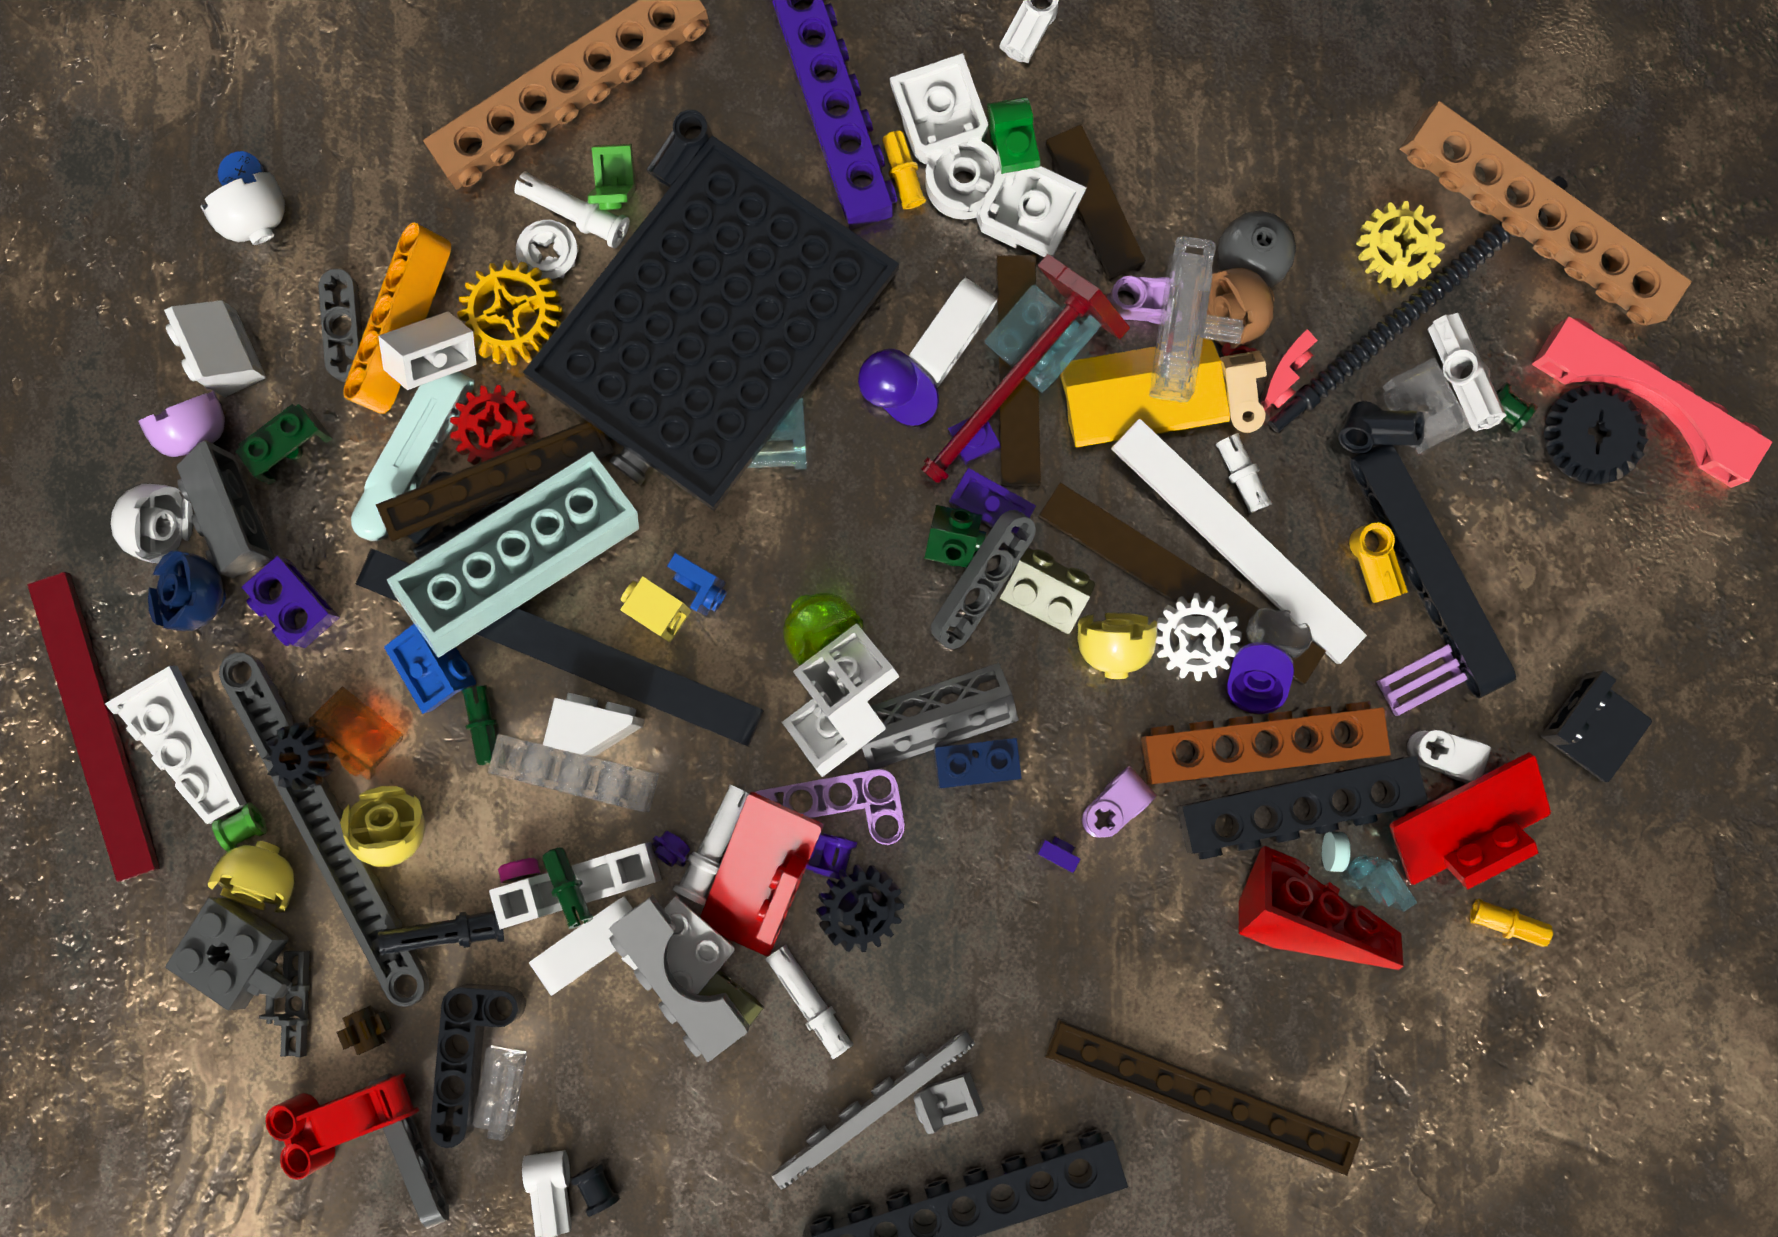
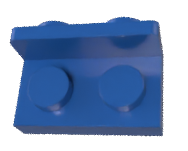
M674 553L667 567L676 572L673 580L698 593L690 608L706 616L710 610L716 612L727 594V591L723 590L726 582L679 554Z
M415 624L384 646L422 714L433 711L463 689L471 688L476 684L468 663L462 658L456 647L438 658Z

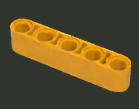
M418 223L409 224L400 236L344 385V397L347 400L379 414L386 413L393 406L401 384L383 370L378 336L426 319L451 252L450 240Z

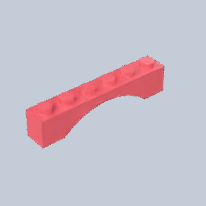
M1567 317L1554 327L1532 362L1533 366L1564 385L1604 383L1627 390L1649 401L1662 411L1680 430L1691 448L1696 464L1700 469L1731 488L1748 482L1772 444L1771 440L1762 435V431L1758 427L1747 422H1740L1728 415V410L1721 404L1702 399L1694 394L1695 391L1690 385L1678 380L1673 381L1663 375L1656 364L1647 360L1637 359L1629 354L1627 348L1620 342L1613 339H1605L1595 333L1593 327L1584 320Z

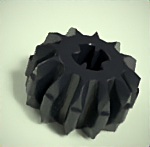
M305 722L294 723L291 727L284 726L276 730L277 737L271 738L266 742L271 748L272 753L267 754L263 759L268 762L272 761L273 765L267 775L272 777L279 776L278 786L283 788L292 787L293 791H304L308 787H318L324 783L323 776H328L334 771L328 764V760L334 759L337 754L328 752L327 748L333 739L329 737L321 738L322 727H309Z

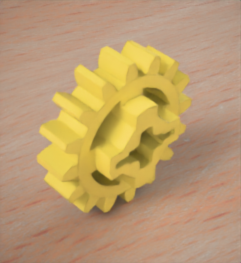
M1404 201L1399 206V209L1396 210L1394 204L1390 202L1384 207L1383 212L1376 209L1370 216L1371 221H1365L1360 228L1366 235H1361L1356 242V245L1365 247V250L1358 256V260H1368L1370 262V265L1365 270L1367 274L1375 270L1379 272L1378 283L1381 284L1388 277L1391 278L1392 287L1397 288L1402 280L1405 279L1406 284L1410 287L1418 281V277L1423 280L1432 273L1430 268H1435L1440 263L1441 259L1435 254L1440 253L1445 248V244L1437 242L1436 239L1443 233V229L1432 228L1431 224L1436 218L1434 215L1428 216L1426 219L1421 216L1424 208L1422 205L1417 207L1415 211H1410L1409 202ZM1393 222V226L1390 228V230H1384L1382 233H1378L1379 229L1383 225ZM1418 256H1423L1418 264L1408 267L1411 258L1417 259Z

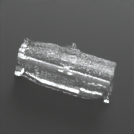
M1186 236L1176 238L1168 262L1149 391L1150 397L1176 402H1188L1195 392L1203 338L1240 344L1244 328L1243 320L1207 315L1212 283V263L1216 244L1211 240ZM1187 246L1202 248L1203 255L1185 253Z

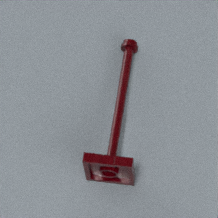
M1049 254L1038 264V267L1066 299L1064 301L1066 306L933 461L928 457L924 460L925 464L921 470L937 484L949 477L945 472L949 465L1078 316H1087L1118 339H1121L1130 329L1129 325L1098 287Z

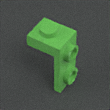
M632 144L594 145L592 147L595 188L588 194V203H598L601 210L622 208V203L628 202L636 191Z

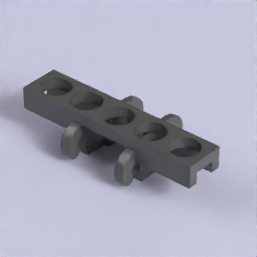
M310 951L284 952L283 977L292 982V979L298 976V984H292L285 995V1014L274 1013L275 998L262 991L260 993L266 995L265 1014L259 1015V1019L266 1020V1024H272L274 1020V1025L281 1026L280 1057L307 1056ZM295 956H299L298 970L294 969L292 964ZM294 996H298L302 1000V1007L299 1011L294 1010L291 1006ZM292 1025H296V1031L292 1029ZM293 1036H296V1051L290 1047V1040Z

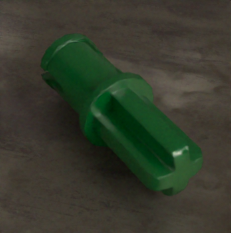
M487 685L476 686L478 703H475L472 687L462 690L469 722L465 727L466 730L471 732L476 763L483 766L500 760L494 725L497 724V719L492 718Z
M559 847L549 850L543 855L542 860L554 887L551 891L552 896L558 897L568 922V928L573 929L581 926L576 910L584 924L590 922L593 916L590 914L580 889L583 885L582 880L576 879L565 849Z

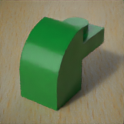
M1021 97L988 103L986 112L992 149L998 156L1001 174L1040 167V156L1033 128V113L1028 98Z

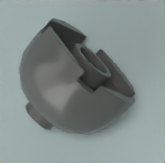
M1260 210L1244 213L1230 222L1219 239L1217 251L1219 269L1245 268L1259 274L1267 285L1272 288L1283 280L1293 266L1297 248L1294 233L1286 221L1274 213Z

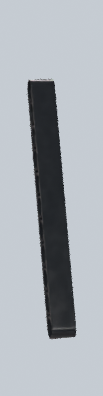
M371 548L355 584L399 602L392 592L387 579L411 564ZM515 608L476 633L479 636L748 747L764 712L763 709L518 608Z

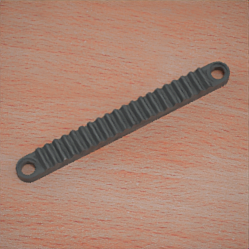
M233 653L222 661L219 668V677L269 772L273 767L272 761L268 762L263 758L267 754L272 753V750L266 742L271 738L277 737L276 730L284 726L291 727L294 724L293 716L286 709L285 700L279 696V689L270 679L262 662L251 654ZM245 661L251 667V677L247 682L239 684L233 678V669L239 662ZM271 776L387 998L393 1004L403 1007L420 1002L429 990V979L417 956V950L380 956L378 930L402 927V922L396 917L394 906L388 902V895L381 888L379 878L374 875L372 865L359 860L348 848L340 824L343 810L337 805L335 795L330 792L328 782L323 778L324 783L318 787H308L304 791H293L292 787L283 788L278 786L279 776ZM403 974H409L416 979L417 990L411 997L401 995L397 989V981Z

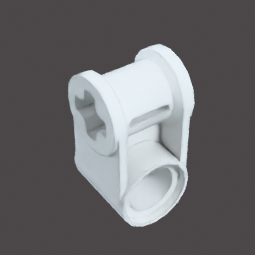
M1440 730L1416 732L1407 743L1408 755L1417 756L1419 765L1444 773L1445 776L1464 783H1469L1483 776L1492 749L1483 743ZM1427 742H1430V745L1436 748L1434 754H1431V750L1426 748Z

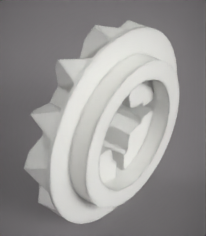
M540 220L530 224L522 231L516 244L518 263L522 261L528 265L527 273L535 267L539 268L542 272L540 279L547 277L550 279L564 278L565 273L570 268L575 267V259L579 252L573 233L564 224L554 220ZM555 242L553 249L559 258L548 256L541 262L542 254L535 244L548 247L550 243Z

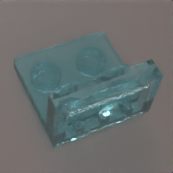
M1032 285L985 339V344L1013 368L1063 309L1036 285ZM1091 315L1081 324L1074 320L1025 379L1043 393L1064 371L1102 324Z

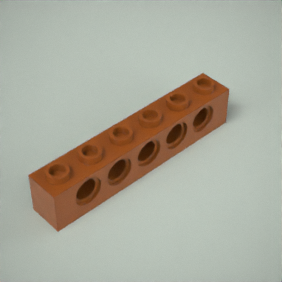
M1370 701L1346 704L1347 712L1333 714L1331 706L1307 709L1308 717L1292 718V711L1269 713L1268 722L1253 723L1252 716L1229 718V726L1214 728L1212 720L1189 723L1190 731L1175 733L1174 725L1150 728L1151 736L1141 737L1147 784L1391 755L1384 707L1371 709ZM1339 722L1345 723L1350 729V738L1345 744L1340 743L1334 735L1335 726ZM1301 726L1307 728L1311 733V743L1305 749L1299 747L1295 742V732ZM1261 731L1268 733L1273 742L1272 748L1266 754L1260 752L1255 745V738ZM1221 736L1228 737L1234 746L1233 753L1226 759L1219 756L1215 749L1216 741ZM1183 740L1188 741L1194 747L1195 754L1189 763L1181 762L1176 756V747Z

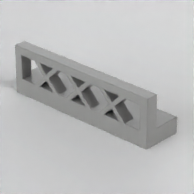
M996 663L872 705L871 708L878 718L885 720L883 725L886 729L865 744L862 750L871 771L931 751L935 747H943L1019 721L1013 695L1000 664ZM995 678L999 687L985 692L977 690L980 683ZM951 693L960 695L955 702L949 704L939 702L945 695ZM912 706L922 707V710L917 715L911 717L902 715L906 708Z

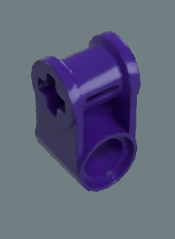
M826 833L820 834L806 869L823 876L841 880L839 870L843 869L846 872L851 850L857 847L858 842ZM839 848L836 863L832 866L835 850Z

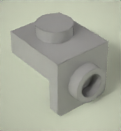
M970 1072L929 1084L914 1096L917 1118L923 1123L927 1134L937 1132L944 1125L978 1116L984 1111Z

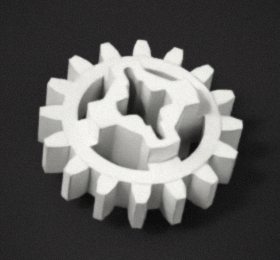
M1194 593L1192 603H1187L1182 596L1178 597L1176 602L1177 609L1167 605L1163 612L1166 618H1158L1157 628L1161 631L1157 632L1156 643L1163 644L1158 649V658L1166 656L1170 658L1166 668L1171 670L1175 666H1179L1181 668V678H1185L1188 672L1192 671L1196 681L1201 680L1204 671H1208L1212 678L1217 677L1218 665L1228 670L1231 665V660L1228 656L1234 657L1239 650V647L1233 643L1240 642L1242 636L1240 631L1232 630L1238 624L1237 616L1226 617L1229 606L1224 604L1219 609L1214 606V596H1210L1206 603H1202L1199 593ZM1190 614H1201L1205 616H1192ZM1172 627L1175 629L1174 633L1179 637L1177 647L1174 646L1172 641ZM1219 627L1221 628L1224 636L1223 647L1220 645V641L1215 637V633L1217 632V629ZM1199 633H1202L1205 636L1204 640L1198 638L1196 641H1193L1190 638L1191 634L1197 636ZM1190 658H1203L1204 660H1195Z

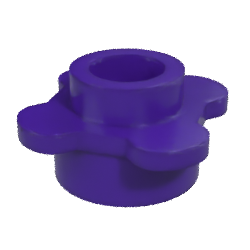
M665 831L661 837L655 836L652 845L656 848L654 851L656 857L670 867H673L675 863L684 867L687 860L685 856L690 851L689 846L669 831Z

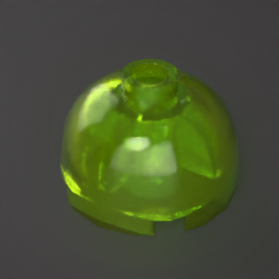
M833 593L803 595L794 601L783 626L785 646L796 664L800 666L856 623L863 629V619L845 599Z

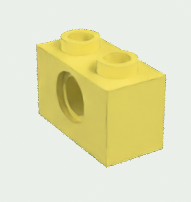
M643 576L638 583L632 581L621 597V601L624 603L620 609L622 612L670 643L692 611L683 602Z

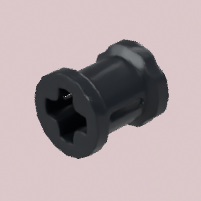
M603 1162L592 1165L570 1179L572 1185H577L587 1204L585 1212L588 1217L609 1208L621 1199L618 1193H613L604 1176L603 1170L605 1165Z

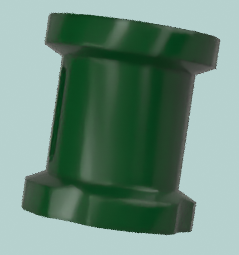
M1506 382L1496 393L1507 415L1503 420L1510 425V430L1513 433H1517L1533 416L1538 406L1534 403L1528 404L1511 391L1512 386Z

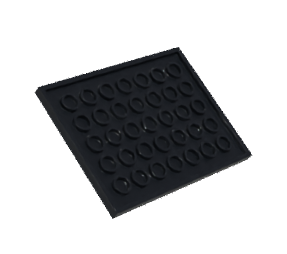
M712 135L523 373L527 379L715 511L899 270V263Z

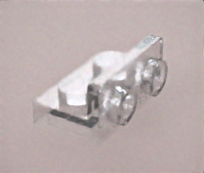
M489 1046L486 1049L473 1126L475 1128L487 1129V1139L504 1141L514 1131L527 1057L526 1051Z

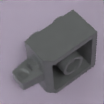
M209 897L165 966L166 969L228 1011L246 1009L253 996H259L261 991L272 998H283L293 984L275 971L278 963L275 961L289 940L286 934L238 902L228 898Z

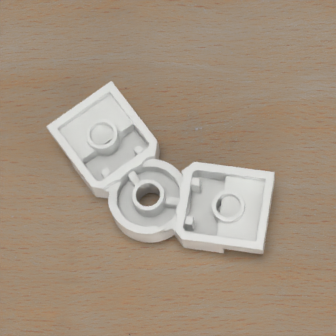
M963 53L890 77V85L902 116V124L914 158L927 165L925 186L927 195L935 208L946 216L955 219L976 218L982 233L1014 248L1020 245L1043 257L1047 254L1054 257L1085 194L1086 187L1042 166L1001 174L997 154L989 145L984 143L988 131V122ZM960 171H967L973 175L974 179L969 183H960L954 178V175Z

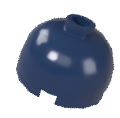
M170 551L157 564L153 575L160 576L157 589L149 587L148 607L152 621L156 625L164 626L163 628L180 631H193L210 623L219 609L223 607L226 600V591L217 568L204 557L178 551Z

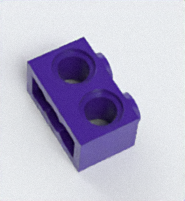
M276 556L242 586V589L249 595V598L246 600L247 604L260 617L263 618L266 615L275 625L272 628L273 634L286 646L292 645L306 648L340 618L290 560L280 556ZM280 581L282 592L277 599L272 600L269 595L270 587L273 583ZM305 610L308 615L307 623L303 628L297 629L294 623L295 616L299 611Z

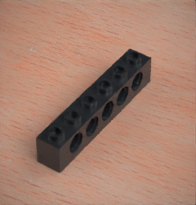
M1408 756L1176 806L1187 853H1198L1199 859H1207L1223 855L1221 848L1237 845L1238 851L1261 847L1260 839L1275 836L1277 843L1301 838L1299 833L1301 830L1314 828L1315 834L1339 830L1338 822L1353 819L1354 826L1370 824L1378 821L1377 814L1392 811L1393 818L1405 816L1415 811L1417 805L1426 804L1428 801L1417 756ZM1377 781L1382 782L1387 789L1386 798L1381 803L1376 802L1371 794L1372 786ZM1339 789L1346 792L1349 800L1347 807L1343 811H1338L1332 803V797ZM1300 797L1305 798L1310 805V813L1303 820L1298 819L1293 812V805ZM1260 806H1266L1272 815L1270 824L1265 828L1257 826L1254 820V813ZM1222 814H1227L1233 821L1232 832L1225 837L1220 836L1215 829L1216 819Z

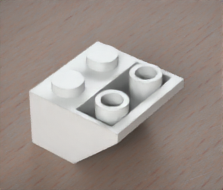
M223 300L171 306L164 310L170 322L166 325L167 333L176 346H180L185 359L181 360V363L190 380L199 382L207 390L211 389L225 398L266 379L237 311Z
M568 693L566 700L554 698L543 745L582 755L597 756L642 728L645 719L635 717L636 709L607 702L605 709L597 708L598 700Z

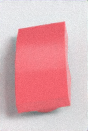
M1308 329L1291 345L1271 372L1260 399L1264 410L1273 403L1277 408H1280L1296 393L1291 386L1300 377L1292 368L1297 371L1313 357L1309 349L1318 341Z

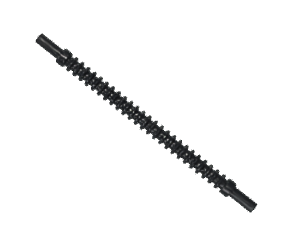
M1557 176L1552 180L1563 190L1568 187L1566 180L1561 176ZM1539 210L1538 217L1541 216V210ZM1501 221L1500 225L1494 224L1491 227V231H1485L1483 238H1477L1475 245L1467 247V253L1461 252L1459 254V260H1451V267L1444 266L1442 273H1436L1434 275L1435 281L1428 280L1426 288H1418V295L1411 294L1409 296L1410 302L1403 301L1401 303L1402 309L1395 308L1393 316H1385V323L1378 322L1376 324L1377 330L1370 329L1368 331L1369 337L1362 336L1360 344H1352V351L1345 350L1343 352L1344 358L1337 357L1335 359L1336 365L1328 364L1327 372L1320 371L1318 373L1319 379L1312 378L1310 386H1302L1296 392V398L1268 421L1271 428L1279 433L1304 410L1315 408L1321 402L1320 397H1328V390L1335 391L1337 389L1336 383L1343 384L1345 382V375L1351 377L1353 369H1361V362L1368 363L1370 361V354L1376 356L1378 354V347L1384 349L1387 346L1386 340L1394 341V334H1402L1403 327L1409 328L1411 326V319L1417 321L1420 318L1419 312L1427 313V306H1435L1436 299L1442 300L1445 295L1444 292L1450 293L1453 290L1452 285H1460L1461 278H1468L1469 271L1475 272L1478 267L1477 264L1483 265L1486 262L1485 257L1491 258L1494 255V250H1501L1502 243L1508 244L1510 236H1516L1508 233L1502 227Z

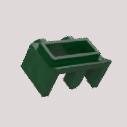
M291 404L238 444L240 448L235 452L255 478L271 485L277 480L268 469L284 457L291 460L300 459L302 456L300 445L314 435L319 436L325 443L333 438L310 408L306 409L300 404L296 406Z

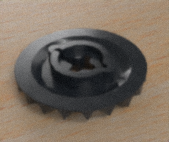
M1604 383L1597 385L1585 384L1566 392L1553 404L1545 421L1544 440L1552 461L1564 474L1587 484H1605L1624 477L1636 468L1638 461L1645 455L1643 450L1649 440L1646 438L1645 433L1648 424L1642 419V409L1634 405L1631 396H1625L1619 392V388H1610L1604 386ZM1597 421L1600 424V431L1606 432V437L1600 439L1598 445H1596L1595 436L1588 434V429L1595 427Z

